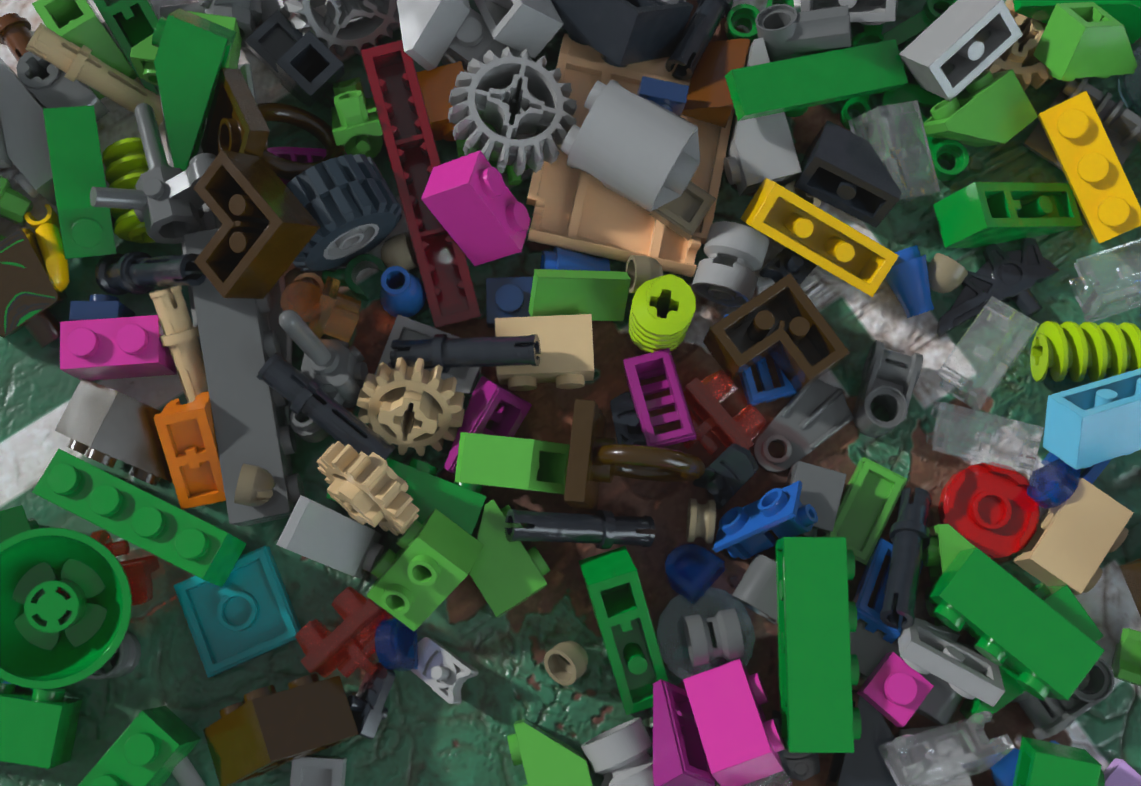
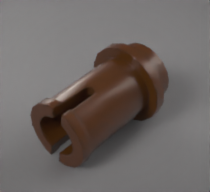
M9 13L0 17V44L7 45L15 59L19 61L22 55L28 52L25 49L33 36L30 32L31 24L26 18L20 17L17 13Z

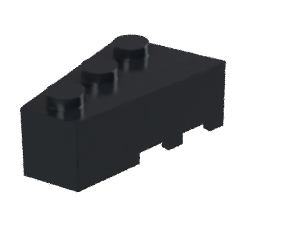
M551 0L563 22L562 28L569 32V38L579 44L594 48L602 54V60L616 67H626L632 63L670 57L685 30L694 6L684 0H679L677 4H668L662 0Z

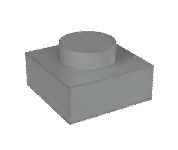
M308 755L293 760L290 786H344L347 757Z

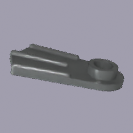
M817 379L797 392L756 439L753 454L758 465L768 472H783L853 421L854 416L847 405L843 389ZM778 442L783 446L784 455L782 458H774L770 455L768 451L769 443Z

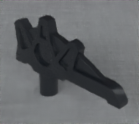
M1024 239L1021 242L1020 250L1006 252L1002 251L996 244L988 245L983 251L986 263L976 273L968 271V275L961 283L964 289L951 309L939 319L937 326L938 336L944 335L953 328L1002 302L1008 303L1013 300L1025 318L1031 317L1043 307L1030 289L1035 283L1047 280L1060 270L1042 256L1036 239Z

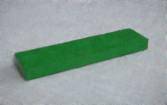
M895 39L732 69L725 75L738 121L896 90L908 83Z

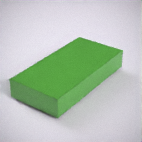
M534 269L528 312L530 317L592 314V321H623L631 278L627 272Z
M866 457L861 458L841 497L833 532L822 537H846L847 549L853 550L855 563L861 566L867 565L908 479Z

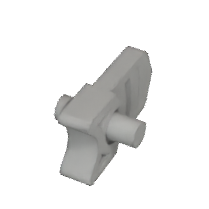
M425 637L411 648L408 668L449 704H461L462 685L467 679L476 677L479 673L478 670L433 638Z

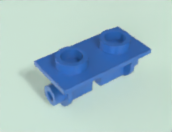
M799 480L782 489L774 488L753 503L742 508L734 507L727 511L719 521V529L713 550L717 553L727 548L731 557H739L746 560L757 553L775 546L776 539L769 532L770 530L779 539L782 537H796L811 531L813 524L818 521V516L812 505H803L799 501L803 483Z

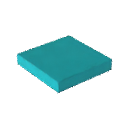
M265 545L240 556L222 588L197 576L173 585L208 678L217 676L305 637L269 546Z

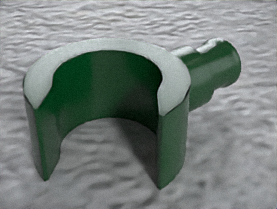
M362 254L354 257L347 264L346 268L323 270L322 281L324 285L335 284L337 287H349L357 298L369 301L362 289L356 285L357 275L366 268L377 269L383 274L387 268L378 257L371 254Z

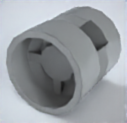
M727 221L713 223L704 246V253L708 258L699 261L692 283V290L712 302L725 306L741 307L753 297L758 277L753 271L762 268L769 246V239L760 231L743 224Z
M641 717L615 726L581 745L592 772L603 774L604 780L600 786H654L653 757H650L648 753L653 743Z

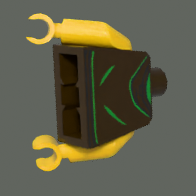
M49 204L44 205L47 209V215L40 221H37L30 211L24 215V219L33 228L35 234L29 228H20L0 241V336L4 338L13 335L25 327L42 349L60 338V323L49 310L67 298L65 289L70 282L68 259H65L59 217Z

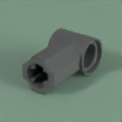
M776 4L761 10L755 19L758 38L763 37L770 62L801 57L802 54L852 47L848 5L797 12L790 5Z

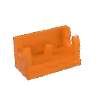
M202 392L195 397L193 402L183 405L180 404L179 399L170 401L162 412L155 414L153 418L181 509L226 501L209 392Z

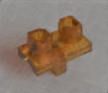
M327 276L322 291L318 285L309 280L301 279L291 282L282 292L280 303L282 311L294 310L305 322H310V329L320 340L324 333L349 343L360 316L359 310L362 301L339 293L341 281Z

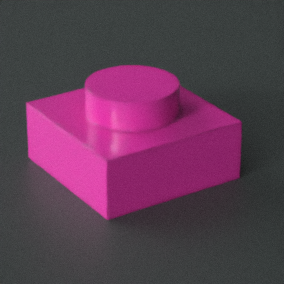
M889 652L885 654L857 693L896 727H904L934 685L909 667L895 652Z

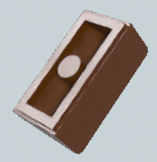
M740 38L709 42L690 80L686 104L681 115L726 127L734 106L725 75L732 69L744 67L750 39Z

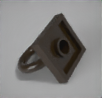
M220 69L201 143L204 153H212L217 156L221 150L262 157L278 177L292 180L303 171L318 163L345 155L344 145L336 146L332 127L324 120L295 106L272 102L256 103L240 69ZM266 122H283L306 130L323 144L326 149V156L322 160L315 162H296L267 151L270 130Z
M575 399L564 501L577 512L596 514L600 482L612 483L614 476L650 481L682 482L697 480L704 474L705 464L695 455L660 447L616 444L615 438H605L607 419L596 401Z

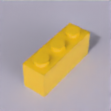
M1087 91L1039 113L1038 118L1095 241L1100 244L1141 226V207Z
M766 177L740 218L749 226L871 297L874 296L899 257L896 253Z

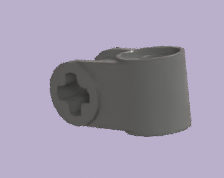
M28 51L19 59L16 67L19 79L41 102L44 108L94 105L96 122L109 112L105 105L85 84L77 79L72 82L65 78V72L43 58Z
M875 340L864 363L861 377L862 383L853 410V421L860 433L867 437H882L904 421L908 413L913 389L916 386L922 369V354L913 353L909 356L884 348V344L881 341ZM872 402L879 403L887 409L889 414L888 422L880 421L874 417L870 409Z
M1099 658L1089 671L1090 680L1088 685L1081 691L1077 688L1069 700L1046 697L1043 701L1025 691L1011 702H1018L1034 725L1032 733L1037 740H1043L1061 732L1071 725L1078 716L1106 699L1112 693L1115 684L1114 674L1111 667L1103 659Z

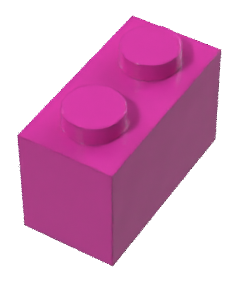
M480 150L433 167L421 200L474 266L522 252L531 218L526 207L517 201L505 185L500 172L491 166Z
M158 315L60 322V370L79 380L82 378L95 381L177 375L169 347L163 346L160 339L164 332Z
M739 658L683 679L711 774L720 786H743L784 771L777 752L786 748L775 719L766 721L761 705L768 703L769 699L758 672L750 675Z

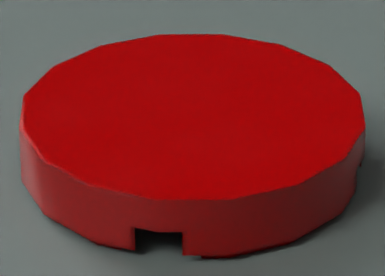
M995 462L970 465L952 475L942 489L938 506L941 524H949L991 559L1008 557L1028 545L1037 532L1040 509L1038 501H1035L1034 495L1031 492L1033 488L1028 480L1010 466Z

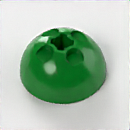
M65 528L32 529L1 542L0 678L21 687L54 689L74 684L99 670L114 655L124 640L132 614L131 587L125 570L116 556L96 539ZM59 587H61V591L68 594V596L71 598L67 599V597L63 593L58 592ZM68 610H70L68 616L63 619L65 623H62L60 619L67 614Z

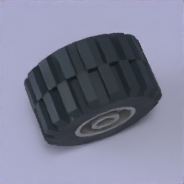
M363 154L343 155L323 161L303 171L286 184L289 190L321 226L293 261L296 268L304 272L336 268L349 263L358 255L366 254L379 245L394 230L402 217V208L371 157H366Z

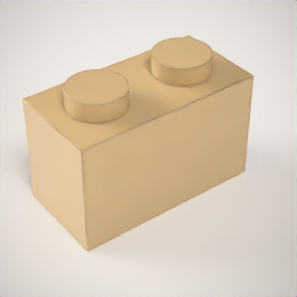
M592 314L495 318V337L537 334L541 348V354H535L540 357L539 366H496L500 385L508 384V389L511 391H529L536 389L537 383L556 382V388L576 389L584 387L585 381L594 380Z
M1084 478L1064 483L1040 518L1037 532L1028 545L1017 553L1012 562L1042 583H1045L1048 587L1067 585L1074 595L1087 593L1101 578L1103 570L1099 566L1108 552H1114L1126 539L1128 529L1125 528V525L1133 515V512Z

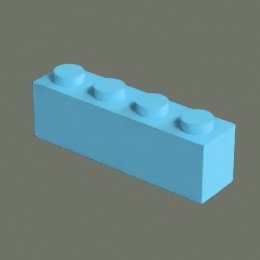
M1141 368L1048 395L1043 447L1076 470L1088 468L1094 464L1141 450Z

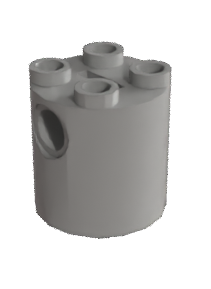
M598 80L585 101L584 107L589 109V113L581 128L574 124L560 150L568 155L567 166L591 174L601 181L604 187L649 212L682 196L700 164L698 126L653 101L631 93L615 80H610L607 85Z

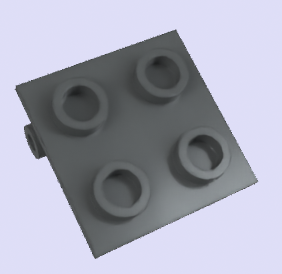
M1075 78L1073 81H1067L1049 108L1087 91L1122 166L1137 143H1141V117L1128 108H1123V101L1119 100L1117 103L1110 99L1112 97L1111 93L1107 92L1103 95V92L1087 83L1089 80L1087 78L1082 80ZM1039 121L1023 146L1063 171Z

